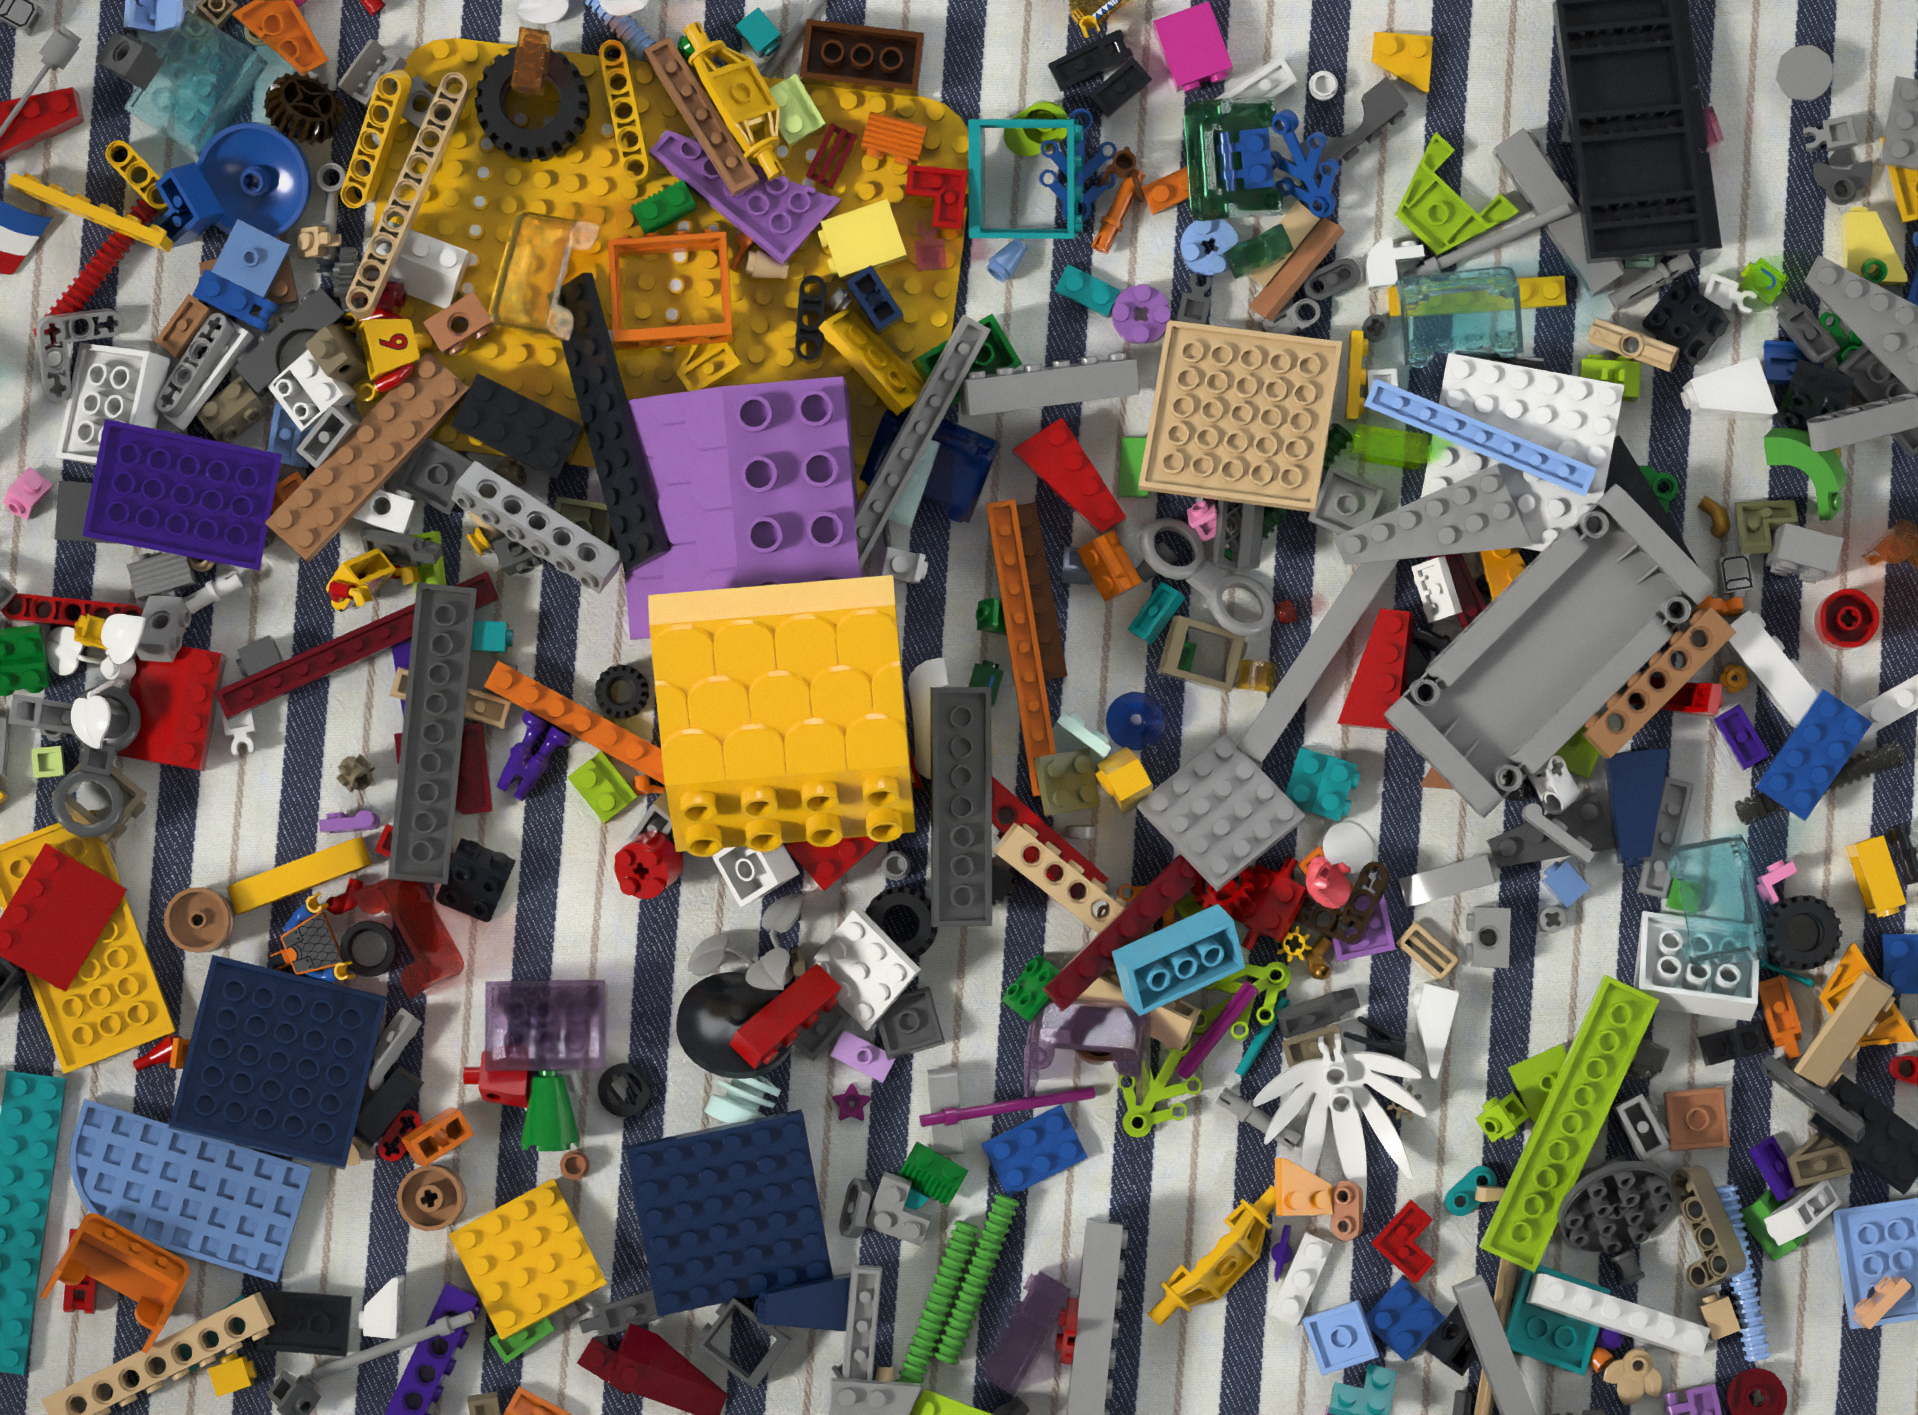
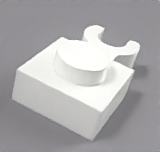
M1711 273L1703 296L1719 305L1723 311L1729 312L1731 305H1734L1740 313L1750 314L1752 309L1743 305V299L1750 298L1755 300L1757 294L1753 291L1738 292V282Z
M221 708L225 736H234L231 744V751L234 756H239L238 746L242 743L247 744L249 753L253 754L255 746L251 739L248 738V733L256 732L253 711L250 710L227 720Z

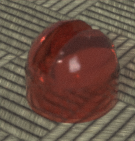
M1290 598L1280 602L1275 607V616L1279 623L1290 624L1298 621Z

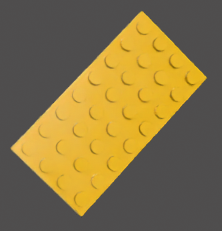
M89 810V812H91L95 817H97L95 810ZM59 822L0 845V904L3 912L45 843L53 844L122 885L108 845L97 837H79L72 834ZM126 894L67 992L26 971L63 1074L177 1032Z

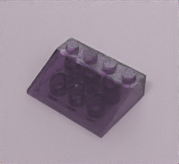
M485 981V1071L605 1069L608 1016V984L606 981Z

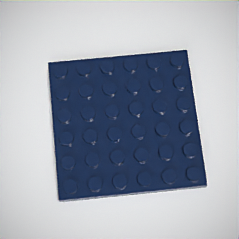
M212 955L168 1128L345 1170L387 997Z
M802 1109L625 1146L658 1317L721 1304L723 1301L730 1302L733 1298L739 1300L758 1296L762 1291L833 1277Z

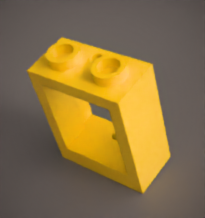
M1884 835L1845 846L1867 914L1876 913L1877 917H1885L1900 912L1898 906L1906 904Z

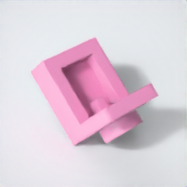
M29 467L8 488L4 504L11 513L22 517L24 520H28L31 517L33 508L51 491L53 484Z
M1214 499L1199 501L1187 509L1189 525L1191 528L1196 529L1203 542L1215 537L1218 505Z
M1783 859L1766 867L1769 871L1768 873L1756 878L1759 882L1756 889L1764 902L1768 900L1770 905L1779 902V898L1772 885L1798 872L1793 861L1784 863Z

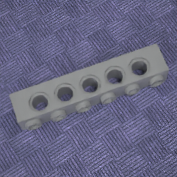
M476 460L455 483L451 500L456 502L459 507L472 512L487 525L497 528L512 541H517L528 548L534 555L544 558L559 571L567 573L578 580L584 587L600 594L618 572L621 558L617 550Z

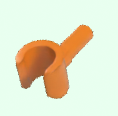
M740 232L735 238V241L741 246L729 268L735 272L746 252L751 250L756 244L743 232Z
M647 775L636 776L635 780H633L634 792L638 796L650 793L662 794L665 791V787L650 785L649 776Z

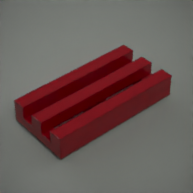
M831 123L806 177L833 190L858 139V135ZM834 133H837L839 135L818 176L814 173ZM845 137L849 141L828 181L824 178Z

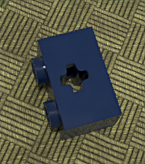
M872 265L846 281L847 287L879 335L904 320L902 311Z

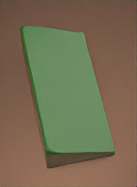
M1147 437L1121 438L1118 497L1148 498L1149 491L1139 490L1138 487Z

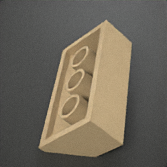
M1864 968L1799 1059L1793 1071L1823 1088L1828 1083L1834 1085L1843 1073V1070L1839 1068L1845 1059L1851 1061L1861 1048L1856 1044L1861 1036L1864 1034L1869 1037L1877 1026L1878 1022L1874 1018L1879 1011L1882 1010L1886 1013L1896 999L1892 996L1894 988Z

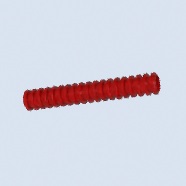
M138 198L136 200L138 204L130 207L132 210L130 215L140 219L143 226H147L148 223L152 224V218L159 216L158 211L145 200ZM116 231L113 235L109 234L107 236L109 240L102 242L103 247L101 250L98 248L96 250L97 255L90 257L92 261L84 265L86 267L85 270L78 272L80 276L78 278L74 277L73 285L69 284L67 286L69 290L66 293L62 292L61 295L63 297L61 300L57 299L55 301L57 305L55 307L51 306V312L49 314L46 313L44 317L78 312L79 309L82 311L84 309L83 304L90 302L88 298L96 294L94 292L96 288L100 289L102 287L100 283L102 281L106 282L107 274L111 275L113 273L111 269L119 266L117 262L119 259L123 260L125 258L123 256L125 252H130L129 247L131 245L135 246L136 239ZM50 323L49 328L44 330V332L50 336L51 344L55 345L53 332L57 331L58 328ZM34 327L32 331L34 332L33 334L37 336L36 328Z

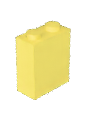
M888 199L821 221L822 230L817 231L822 247H829L832 256L827 259L832 276L838 274L840 281L855 276L870 265L876 270L907 259V254Z

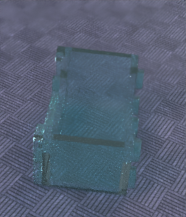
M1499 266L1410 276L1396 281L1400 349L1405 366L1410 365L1414 368H1420L1428 365V362L1433 360V351L1450 353L1454 349L1459 348L1478 350L1486 345H1491L1492 351L1504 358L1513 357L1516 353H1524L1520 289L1512 268Z

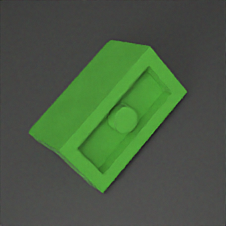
M1769 1188L1753 1204L1741 1210L1740 1213L1744 1215L1741 1221L1745 1223L1747 1229L1770 1258L1776 1261L1797 1248L1808 1237L1810 1232L1808 1231L1778 1246L1775 1239L1769 1235L1764 1219L1786 1202L1785 1200L1778 1202L1774 1193Z

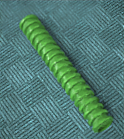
M1000 1193L994 1195L996 1201L991 1203L992 1212L988 1211L987 1215L990 1217L984 1222L986 1225L985 1229H981L983 1235L982 1238L977 1240L979 1246L974 1248L976 1254L971 1256L972 1264L967 1266L969 1272L964 1274L966 1280L961 1282L963 1288L958 1290L957 1293L960 1296L954 1300L956 1306L951 1308L952 1317L948 1316L947 1319L949 1325H945L944 1329L946 1332L941 1335L942 1343L937 1345L939 1351L934 1353L937 1359L952 1365H959L960 1363L958 1357L963 1355L962 1347H966L965 1338L970 1336L968 1331L973 1328V1325H971L972 1320L975 1321L977 1318L974 1316L975 1312L980 1310L978 1304L983 1302L981 1296L987 1292L984 1288L990 1284L988 1278L993 1276L991 1270L996 1268L994 1262L1000 1257L998 1252L1003 1249L1001 1246L1002 1241L1006 1242L1004 1236L1005 1233L1010 1231L1008 1225L1013 1223L1011 1217L1016 1215L1015 1207L1020 1205L1018 1200Z
M961 1220L955 1221L956 1229L951 1231L953 1237L948 1239L950 1245L945 1247L944 1250L947 1253L941 1258L943 1264L938 1266L940 1272L935 1274L937 1280L932 1282L931 1286L934 1288L928 1293L930 1298L925 1301L926 1309H922L924 1315L919 1317L918 1321L921 1323L915 1328L917 1333L912 1336L913 1344L910 1343L908 1346L910 1352H906L907 1360L902 1362L904 1368L899 1371L900 1379H896L895 1382H924L922 1376L927 1374L928 1370L925 1368L926 1365L931 1363L929 1357L934 1355L933 1347H937V1343H935L936 1338L940 1339L939 1330L944 1328L942 1322L947 1320L945 1314L950 1312L949 1304H953L954 1300L951 1298L957 1293L955 1287L960 1285L958 1279L963 1277L961 1271L963 1268L966 1269L965 1261L969 1260L970 1256L968 1253L973 1250L971 1244L976 1242L974 1236L980 1231L977 1226Z

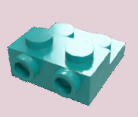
M1300 747L1285 795L1300 810L1339 822L1341 816L1346 818L1348 816L1352 803L1351 800L1347 799L1350 788L1356 789L1361 772L1356 771L1358 764Z

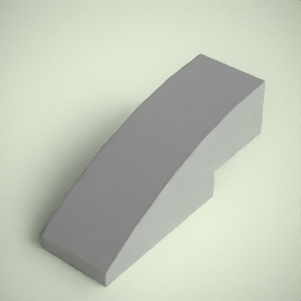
M1487 855L1398 879L1406 907L1495 883Z

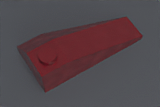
M629 1322L606 1377L609 1384L694 1415H720L728 1394L657 1333Z

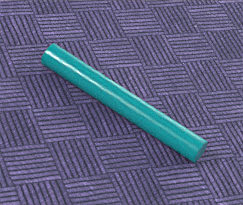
M1281 995L1278 997L1274 1008V1022L1268 1026H1261L1234 1072L1245 1078L1278 1022L1276 1011L1286 1008L1290 1002L1288 999ZM1271 1013L1268 1014L1265 1020H1268L1271 1017Z

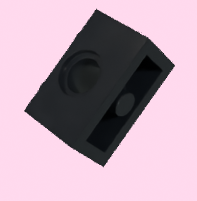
M1457 1303L1425 1349L1449 1368L1463 1376L1478 1355Z

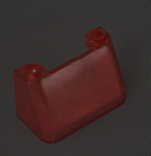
M386 878L352 893L363 912L374 915L382 911L386 914L390 913L416 961L405 967L401 973V983L409 999H419L457 978L464 969L463 958L421 882Z

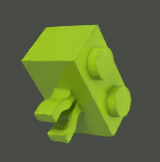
M1592 354L1586 355V359H1581L1578 363V377L1624 385L1622 401L1636 402L1640 396L1641 362H1633V358H1626L1624 356L1616 357V361L1604 360L1603 355Z

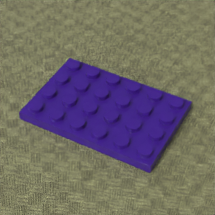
M105 419L82 536L260 571L268 530L265 522L270 518L282 454Z

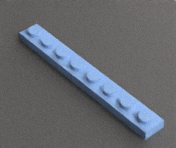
M1376 378L1364 407L1584 497L1597 470L1587 464Z

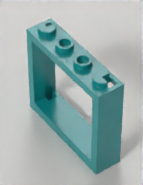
M968 119L969 238H1078V232L1083 231V215L1078 214V203L1083 201V186L1078 185V173L1083 172V156L1078 155V143L1083 142V126L1078 125V119ZM985 128H1067V228H985Z

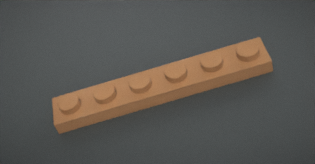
M667 37L644 49L645 58L732 196L735 197L759 184V178L744 157L743 152L671 38Z

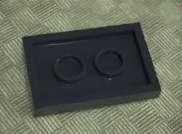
M262 1290V1297L275 1324L268 1327L270 1334L258 1339L257 1350L343 1357L348 1355L353 1296Z

